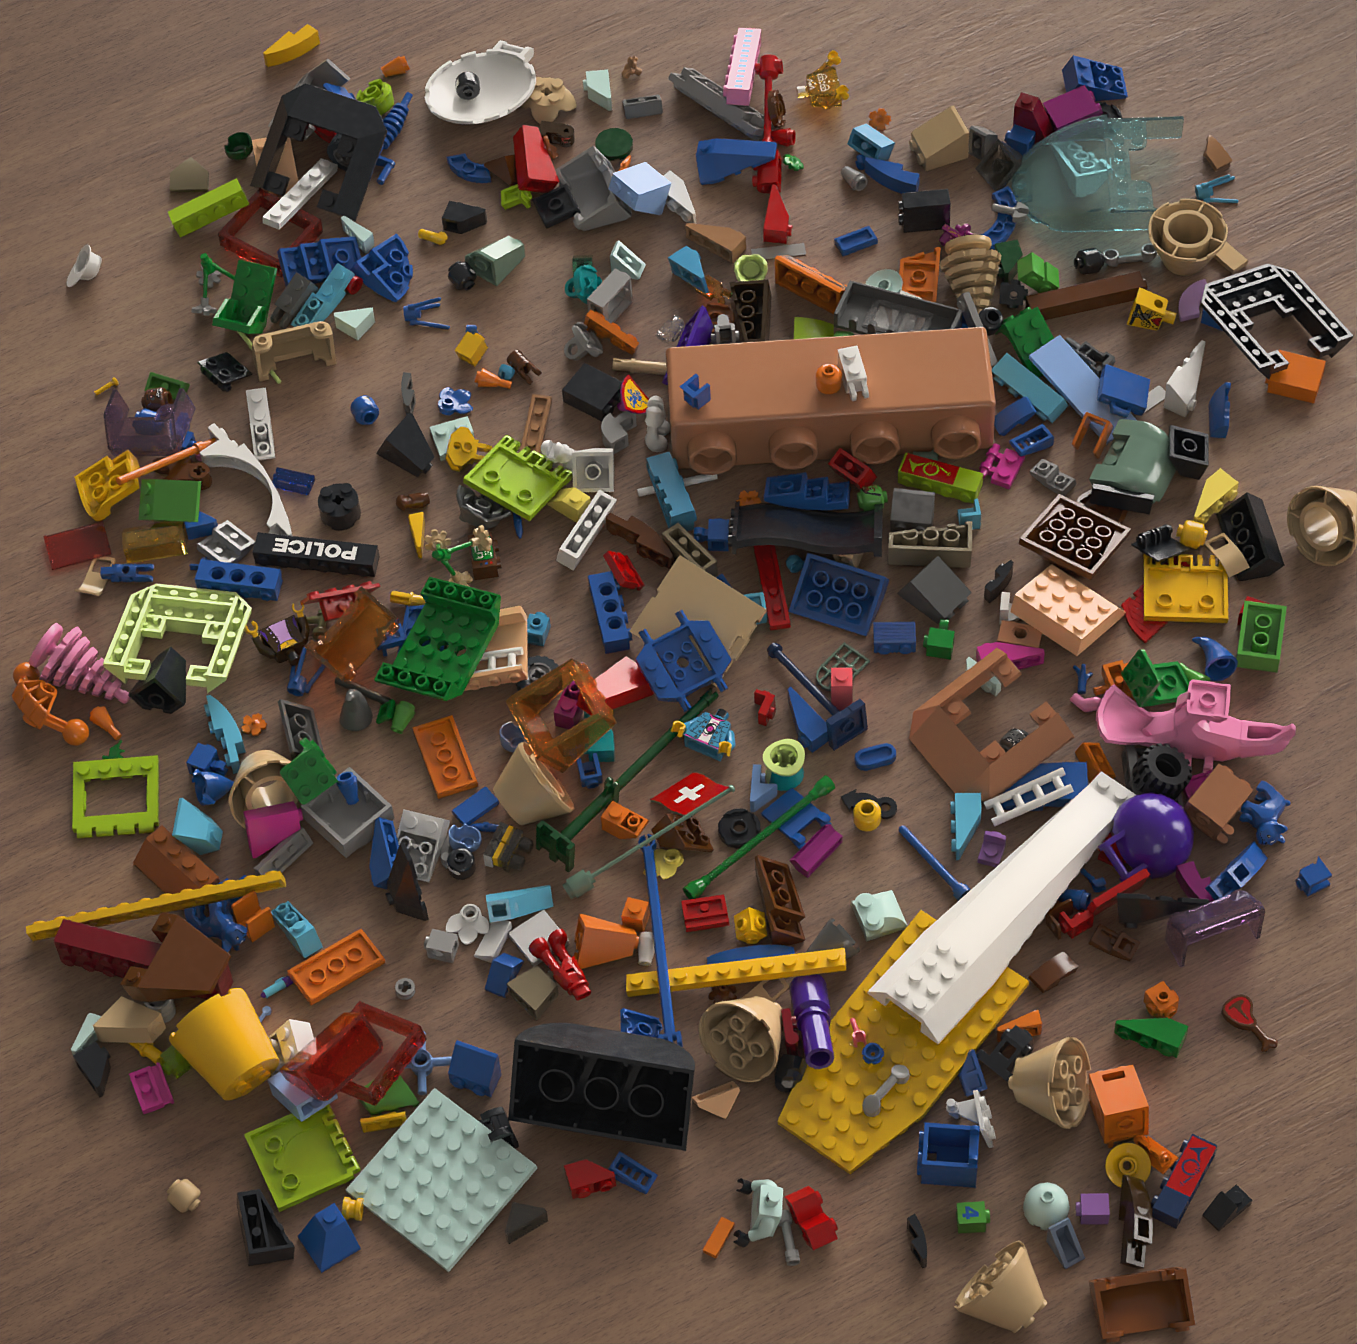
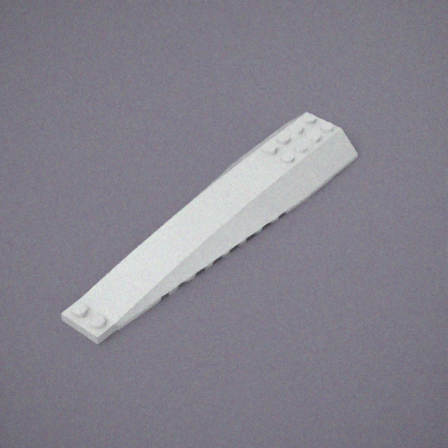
M1101 771L1087 787L925 930L871 987L868 994L884 1006L892 1001L921 1022L920 1032L939 1044L1000 977L1013 956H1016L1023 943L1033 934L1036 926L1043 921L1046 913L1056 904L1059 896L1066 891L1069 883L1079 874L1080 869L1089 861L1096 848L1098 849V846L1102 844L1112 831L1114 824L1112 819L1119 806L1127 799L1136 796V794Z

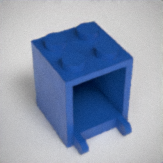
M925 1122L924 1131L919 1132L917 1175H921V1184L976 1188L980 1126ZM928 1153H936V1161L927 1160Z

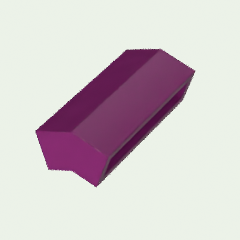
M831 824L823 825L789 861L798 872L809 878L842 844L843 836Z

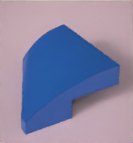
M1225 382L1215 391L1208 404L1210 437L1226 438L1230 418L1228 394L1231 389V383Z

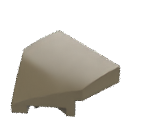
M190 157L170 172V191H209V172Z

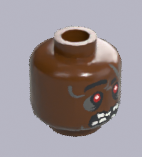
M163 387L147 389L144 397L141 399L143 408L158 413H166L173 404L170 391Z

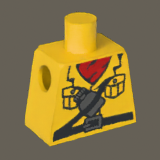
M1139 287L1130 310L1127 325L1159 330L1162 321L1174 324L1177 313L1166 310L1168 304L1166 298Z

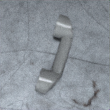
M1151 243L1144 244L1141 253L1119 256L1118 251L1115 249H1107L1103 252L1104 262L1112 267H1116L1118 264L1137 261L1150 262L1157 255V251Z
M900 1064L891 1068V1076L874 1095H868L864 1099L862 1107L865 1115L869 1117L877 1116L881 1111L880 1101L896 1083L904 1084L909 1080L910 1074L906 1066Z

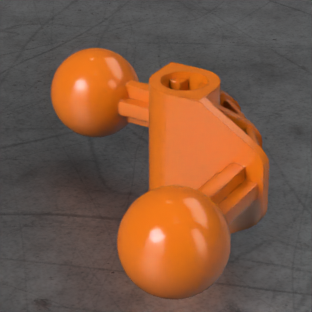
M29 662L17 665L13 672V679L17 686L12 693V698L23 712V720L37 729H41L43 725H46L61 732L63 739L70 745L78 746L86 742L89 737V728L84 721L71 719L67 722L49 714L57 695V689L53 685L39 680V669L31 666Z

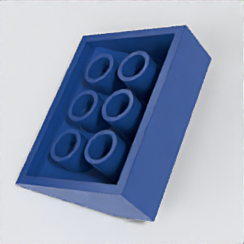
M808 553L788 612L867 637L882 604L890 580L875 573Z

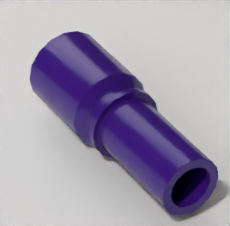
M818 974L796 976L790 983L789 992L793 1016H796L797 1027L802 1035L805 1060L811 1068L823 1069L830 1066L834 1061L829 1029L831 1007L825 979Z

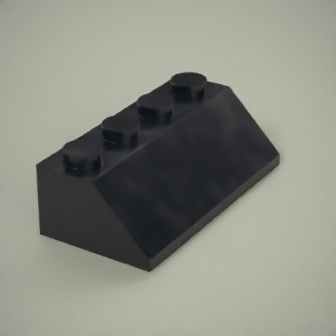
M1246 492L1216 514L1222 533H1225L1238 547L1250 567L1236 574L1239 581L1268 577L1285 566L1261 498Z

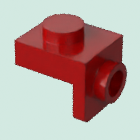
M756 689L754 692V703L761 705L758 712V724L767 726L769 720H773L776 713L775 695L765 690Z

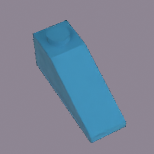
M685 246L668 257L673 274L705 294L709 292L700 263L701 257L696 250Z

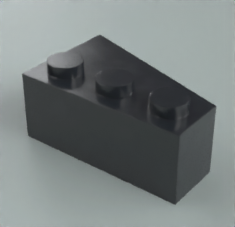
M261 1190L238 1192L236 1205L248 1266L294 1259L295 1246L285 1234L283 1226L279 1224L274 1211Z

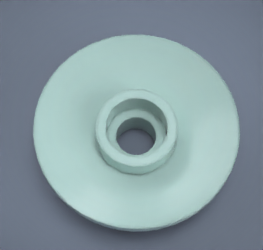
M884 269L872 274L865 284L899 293L903 286V280L898 272Z

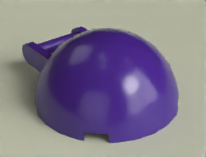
M1147 793L1131 797L1119 806L1112 819L1114 820V836L1098 846L1100 851L1103 850L1120 875L1119 880L1121 882L1142 869L1148 870L1151 879L1165 878L1176 872L1177 865L1186 863L1193 847L1194 830L1187 812L1180 804L1164 795ZM1116 842L1121 856L1133 868L1131 871L1127 872L1110 845Z

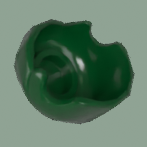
M237 132L228 137V145H224L228 158L238 161L248 158L253 151L252 139L249 133Z

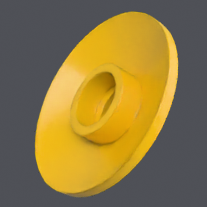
M1122 1143L1115 1146L1107 1155L1105 1170L1110 1181L1121 1188L1122 1175H1129L1145 1182L1151 1171V1161L1147 1152L1139 1145ZM1125 1161H1128L1130 1163V1168L1128 1170H1125L1123 1168V1163Z

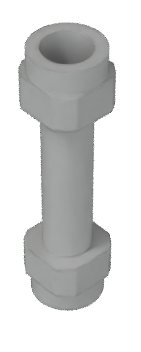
M782 1210L781 1220L778 1225L782 1227L786 1247L785 1260L788 1266H795L800 1263L798 1249H795L791 1230L792 1217L789 1210Z

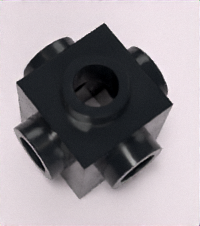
M1017 279L1001 282L999 304H1007L1008 308H1019V305H1023V300L1026 301V296H1028V289H1024L1025 284ZM1015 291L1018 295L1012 296L1011 292Z

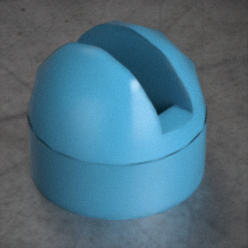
M502 364L498 370V377L508 381L515 374V370L505 364Z
M790 555L786 560V565L792 573H797L803 568L804 561L798 555Z

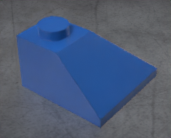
M335 1203L315 1214L298 1235L300 1242L321 1273L361 1249L346 1219Z

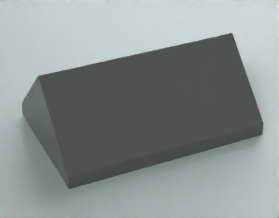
M280 699L278 705L291 760H294L304 750L299 741L305 737L309 741L314 740L323 751L313 708Z

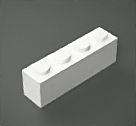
M601 490L597 492L560 547L556 559L557 562L574 571L606 523V517L609 513L613 512L617 499Z

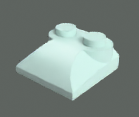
M892 890L873 895L862 893L855 900L851 901V906L866 941L904 930L908 926Z

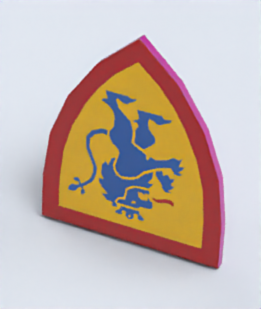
M628 374L621 384V402L617 404V407L620 411L644 414L648 408L649 398Z

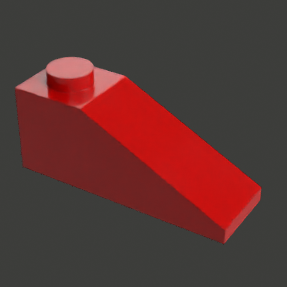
M772 185L763 227V241L787 244L788 236H792L793 226L789 225V215L777 186Z

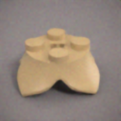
M536 77V84L532 94L521 105L525 109L531 108L532 116L539 124H541V121L553 122L560 110L567 112L577 107L574 96L564 87L563 81L559 78L554 79L550 77Z

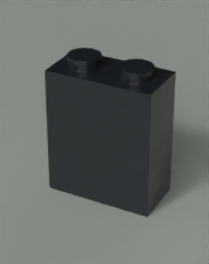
M948 189L902 193V201H898L899 213H901L898 214L899 226H903V233L942 230L944 224L950 226L951 202Z
M584 363L562 389L563 402L602 422L605 416L609 413L612 414L616 405L621 402L620 389L622 382Z

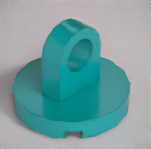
M583 265L577 268L574 277L565 284L566 295L572 298H579L583 303L587 304V298L602 283L600 276L597 277L595 273L597 270L591 265Z

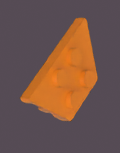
M941 247L934 248V252L927 254L921 252L915 256L900 259L899 274L903 280L902 291L920 297L923 300L937 302Z

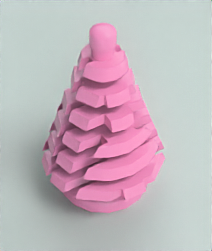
M55 623L48 629L29 659V664L37 668L49 655L51 656L41 673L40 680L47 683L53 680L52 685L58 687L67 682L65 688L69 690H74L81 683L79 692L83 694L89 691L95 684L91 693L93 696L99 697L106 691L104 699L112 700L116 697L123 704L129 702V692L121 689V681L117 678L114 682H111L113 674L108 670L102 674L104 659L101 657L100 660L95 662L98 651L94 647L88 648L90 641L86 636L81 638L82 631L78 626L68 632L58 646L57 643L63 632L62 626Z

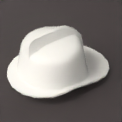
M88 244L79 252L76 263L67 278L68 287L74 286L79 279H93L99 272L102 258L91 252V247Z

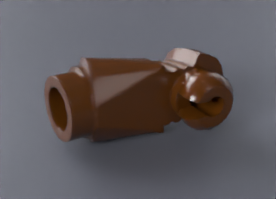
M427 492L408 494V496L399 495L396 498V506L402 511H405L407 508H424V506L430 504Z

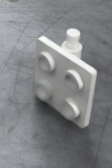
M974 1090V1099L962 1102L948 1099L946 1109L949 1115L955 1119H959L962 1116L978 1124L988 1147L992 1148V1140L996 1139L994 1128L990 1124L989 1119L992 1118L985 1096L981 1097L978 1090Z

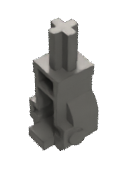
M1067 337L1065 339L1099 379L1102 369L1106 364L1114 366L1116 362L1115 357L1107 351L1102 353L1092 347L1087 341L1080 345L1072 338ZM1096 362H1101L1102 367L1099 365L1096 368Z

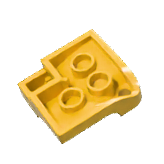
M126 450L112 460L105 456L74 477L82 504L89 516L95 521L105 519L111 514L110 509L114 504L140 488L138 478L122 485H118L116 482L117 477L140 468L137 458L129 450Z

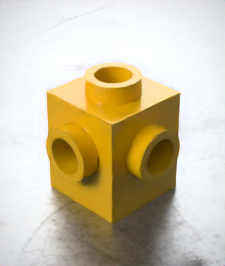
M748 907L734 915L736 939L753 945L767 936L764 912Z

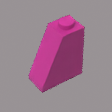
M294 801L243 811L252 858L259 857L301 829L300 821L303 820L301 808H297Z

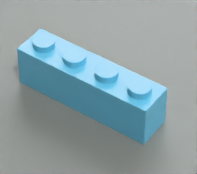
M1008 353L992 368V373L995 376L993 378L994 381L1000 386L1006 385L1009 388L1007 391L1015 398L1018 396L1020 398L1028 397L1037 411V416L1043 421L1047 419L1053 423L1069 406L1062 396Z

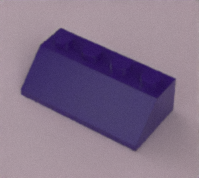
M702 305L685 324L676 347L710 344L714 326L706 307ZM666 371L662 383L668 386Z

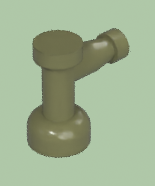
M319 610L317 616H306L308 624H318V627L313 629V639L326 641L329 637V631L326 629L327 621H324L322 611Z

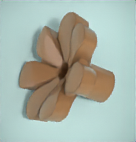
M630 56L627 59L628 64L624 66L622 71L623 78L628 79L633 74L641 75L642 69L637 67L638 58L636 56H633V58Z

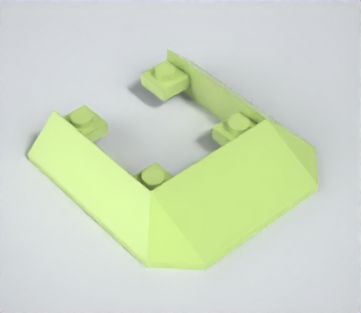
M154 584L130 596L103 662V667L125 684L128 679L146 680L151 668L150 660L136 659L145 637L162 639L165 631L202 635V643L216 645L209 667L190 666L186 676V685L207 687L208 694L227 680L252 608L237 592Z

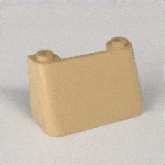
M323 321L262 334L253 340L252 358L259 382L269 380V372L276 370L275 362L313 354L315 361L320 358L326 362L327 366L336 364L333 333L330 325Z

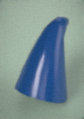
M1192 638V642L1198 644L1203 649L1205 655V675L1210 677L1211 681H1222L1234 673L1238 661L1224 646L1211 638Z

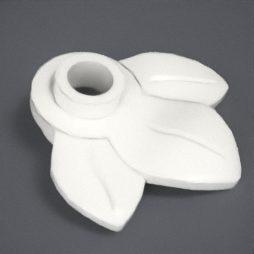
M467 904L461 909L459 914L449 918L446 924V932L458 933L461 942L468 945L475 941L478 933L488 934L490 925L488 919L481 915L479 907L474 904Z

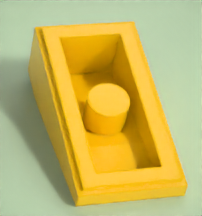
M423 512L408 516L410 531L419 559L423 558L425 532Z

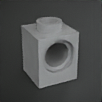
M432 929L430 936H426L424 942V949L427 951L428 958L449 963L454 962L459 947L458 935Z

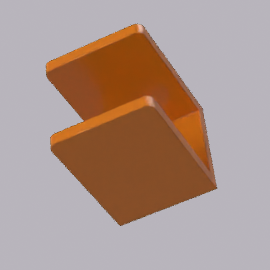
M1086 412L1072 445L1074 449H1079L1091 422L1104 426L1093 451L1095 457L1099 459L1112 432L1113 425L1106 419Z
M254 890L231 905L236 924L247 927V937L252 943L275 927L271 909L266 907L261 910L257 894Z

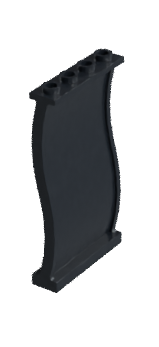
M736 501L735 508H731L728 547H732V554L735 555L738 548L756 545H779L822 554L850 555L873 552L874 557H882L883 503L875 504V508L868 511L839 513L785 507L773 503L740 506V501Z

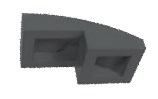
M403 372L401 391L407 415L409 412L413 414L416 398L415 392L412 390L411 373Z

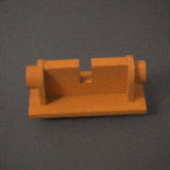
M1137 1135L1133 1140L1136 1145H1139L1147 1152L1151 1166L1163 1175L1179 1159L1149 1136Z

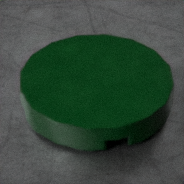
M609 128L598 134L595 140V147L609 161H615L614 159L618 158L621 160L630 155L633 150V139L626 130Z

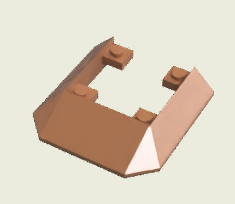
M998 648L913 712L909 737L911 743L954 794L981 793V802L1002 794L1075 738L1059 713H1056L1047 701L1030 713V717L1039 727L1007 752L996 740L979 752L956 726L971 714L962 700L994 676L1004 687H1007L1022 675L1020 670L1007 657V654Z

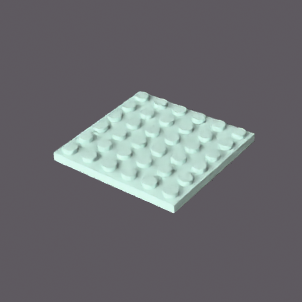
M434 1088L347 1187L346 1192L355 1200L363 1198L364 1207L449 1272L537 1170V1165L503 1139L490 1142L488 1134L492 1132L490 1129Z

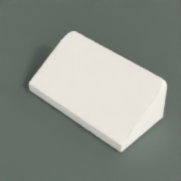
M511 921L491 922L488 934L484 935L474 957L492 963V960L499 956L509 936L508 932L512 930Z

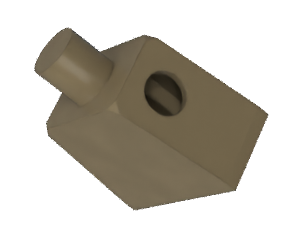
M538 966L529 969L507 983L508 994L536 1021L559 995L558 986L555 983L556 980L553 979L554 974L552 971L549 970L547 973H544Z

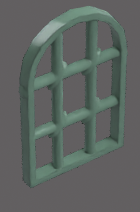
M844 642L817 670V683L822 689L831 691V684L826 687L822 682L831 675V669L829 670L825 666L833 658L837 659V663L832 668H837L841 663L846 666L845 668H852V671L855 672L852 675V680L870 663V660ZM844 647L847 648L849 651L842 658L837 656ZM853 652L858 657L851 664L845 662V659ZM860 659L866 661L858 670L854 668V665ZM823 669L826 671V674L819 680V673Z

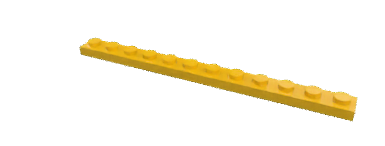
M268 871L265 875H249L241 880H226L223 884H208L195 890L184 889L180 893H166L153 899L142 898L138 902L130 904L120 903L112 908L101 907L93 912H78L70 917L59 916L47 922L36 921L32 925L26 926V933L32 941L55 937L63 919L94 927H102L158 915L161 912L167 913L245 896L252 890L260 893L286 887V881L281 871Z

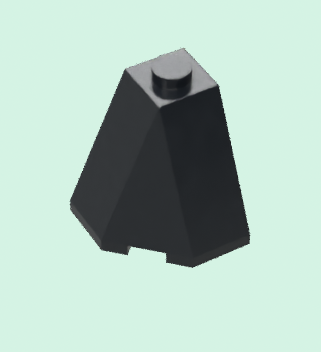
M411 412L389 434L376 453L416 477H419L422 472L426 474L432 468L431 461L435 457Z
M169 647L155 658L151 663L146 680H139L128 696L142 709L152 710V708L162 709L163 713L172 714L186 703V660L172 647Z

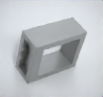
M615 268L587 298L588 312L590 309L594 312L597 311L605 317V320L614 323L633 302L631 277L626 272H621Z

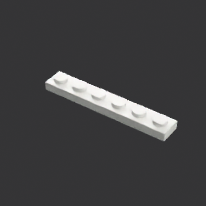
M321 158L263 216V224L280 230L337 172L338 165Z

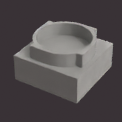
M350 767L343 772H352L357 777L359 801L356 804L348 805L335 783L307 804L301 805L304 820L345 858L373 839L375 820L378 817L391 821L395 819L392 805Z

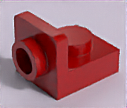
M1088 909L1083 913L1078 912L1070 919L1062 911L1059 913L1058 923L1061 926V931L1064 934L1067 933L1073 939L1093 926L1094 915Z

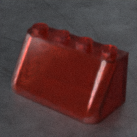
M343 1012L281 1067L279 1071L288 1082L315 1100L328 1101L381 1054L383 1042L362 1013Z

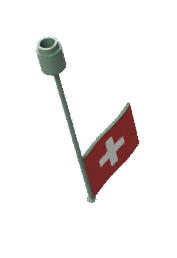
M691 773L650 799L651 802L661 804L671 812L683 816L682 818L591 874L590 871L585 873L582 869L566 879V883L562 884L571 899L579 898L595 888L593 885L596 882L594 877L731 791L734 793L735 787L733 785H729V787L715 783L705 775Z

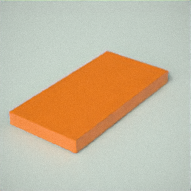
M453 715L412 727L438 799L478 787L476 776Z
M359 929L287 970V974L312 1006L383 965L385 958L365 932Z

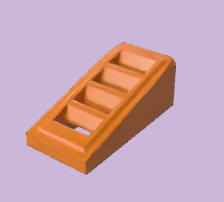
M1039 1010L1030 1012L997 1027V1042H1001V1036L1008 1028L1012 1029L1015 1025L1020 1029L1027 1030L1031 1036L1040 1035L1042 1021Z

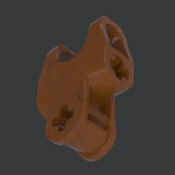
M166 457L156 458L153 460V462H156ZM190 457L154 471L159 474H167L163 480L201 481V490L208 489L213 482L207 464L201 462L192 463Z

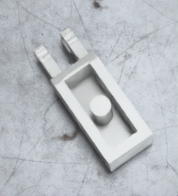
M858 346L837 349L838 368L842 372V381L846 393L850 394L852 401L857 399L856 392L862 391L864 399L869 398L867 376Z

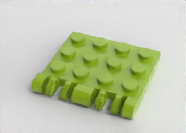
M505 435L463 478V483L526 520L531 521L556 493L572 480L573 472L568 469L564 470V467L561 465L550 472L549 470H551L554 464L553 461L547 460L546 462V458L535 450L530 453L531 448L527 446L517 453L521 445L520 442L517 440L514 442L512 437Z

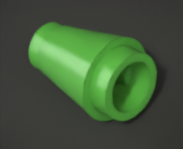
M400 701L396 705L391 726L392 731L399 734L403 733V730H405L415 715L414 705L406 701Z

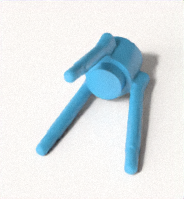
M1228 174L1212 181L1195 185L1197 200H1203L1206 203H1238L1237 199L1210 198L1213 195L1212 187L1234 180L1235 176Z

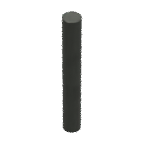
M337 676L335 679V684L349 690L356 689L363 696L384 704L392 700L387 696L340 676Z

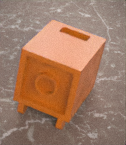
M1134 1065L1120 1066L1089 1074V1103L1104 1144H1107L1108 1148H1113V1142L1135 1138L1137 1135H1149V1105Z

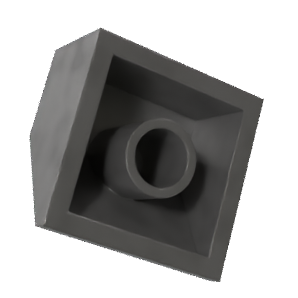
M894 488L890 532L911 529L924 531L927 527H932L935 492Z

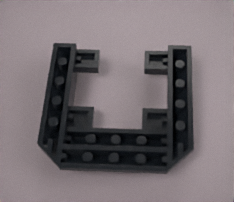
M305 83L281 96L250 186L284 196L290 178L275 173L287 138L303 142L310 124L342 135L336 153L351 158L339 194L323 189L317 208L356 221L384 143L387 129L376 106Z
M1265 264L1205 284L1201 300L1202 308L1258 371L1268 379H1270L1271 374L1287 369L1289 362L1278 350L1267 353L1248 332L1254 325L1249 319L1251 317L1275 310L1283 319L1293 315L1313 337L1308 340L1307 346L1318 358L1329 355L1332 358L1353 339L1352 333L1295 271Z

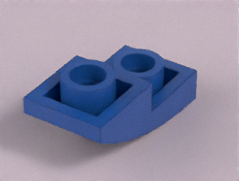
M1025 396L995 415L994 426L999 435L1005 436L1017 424L1023 425L1037 411L1029 398Z

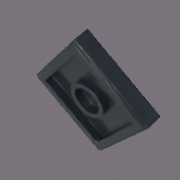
M567 183L532 199L546 229L573 217L576 213H581Z

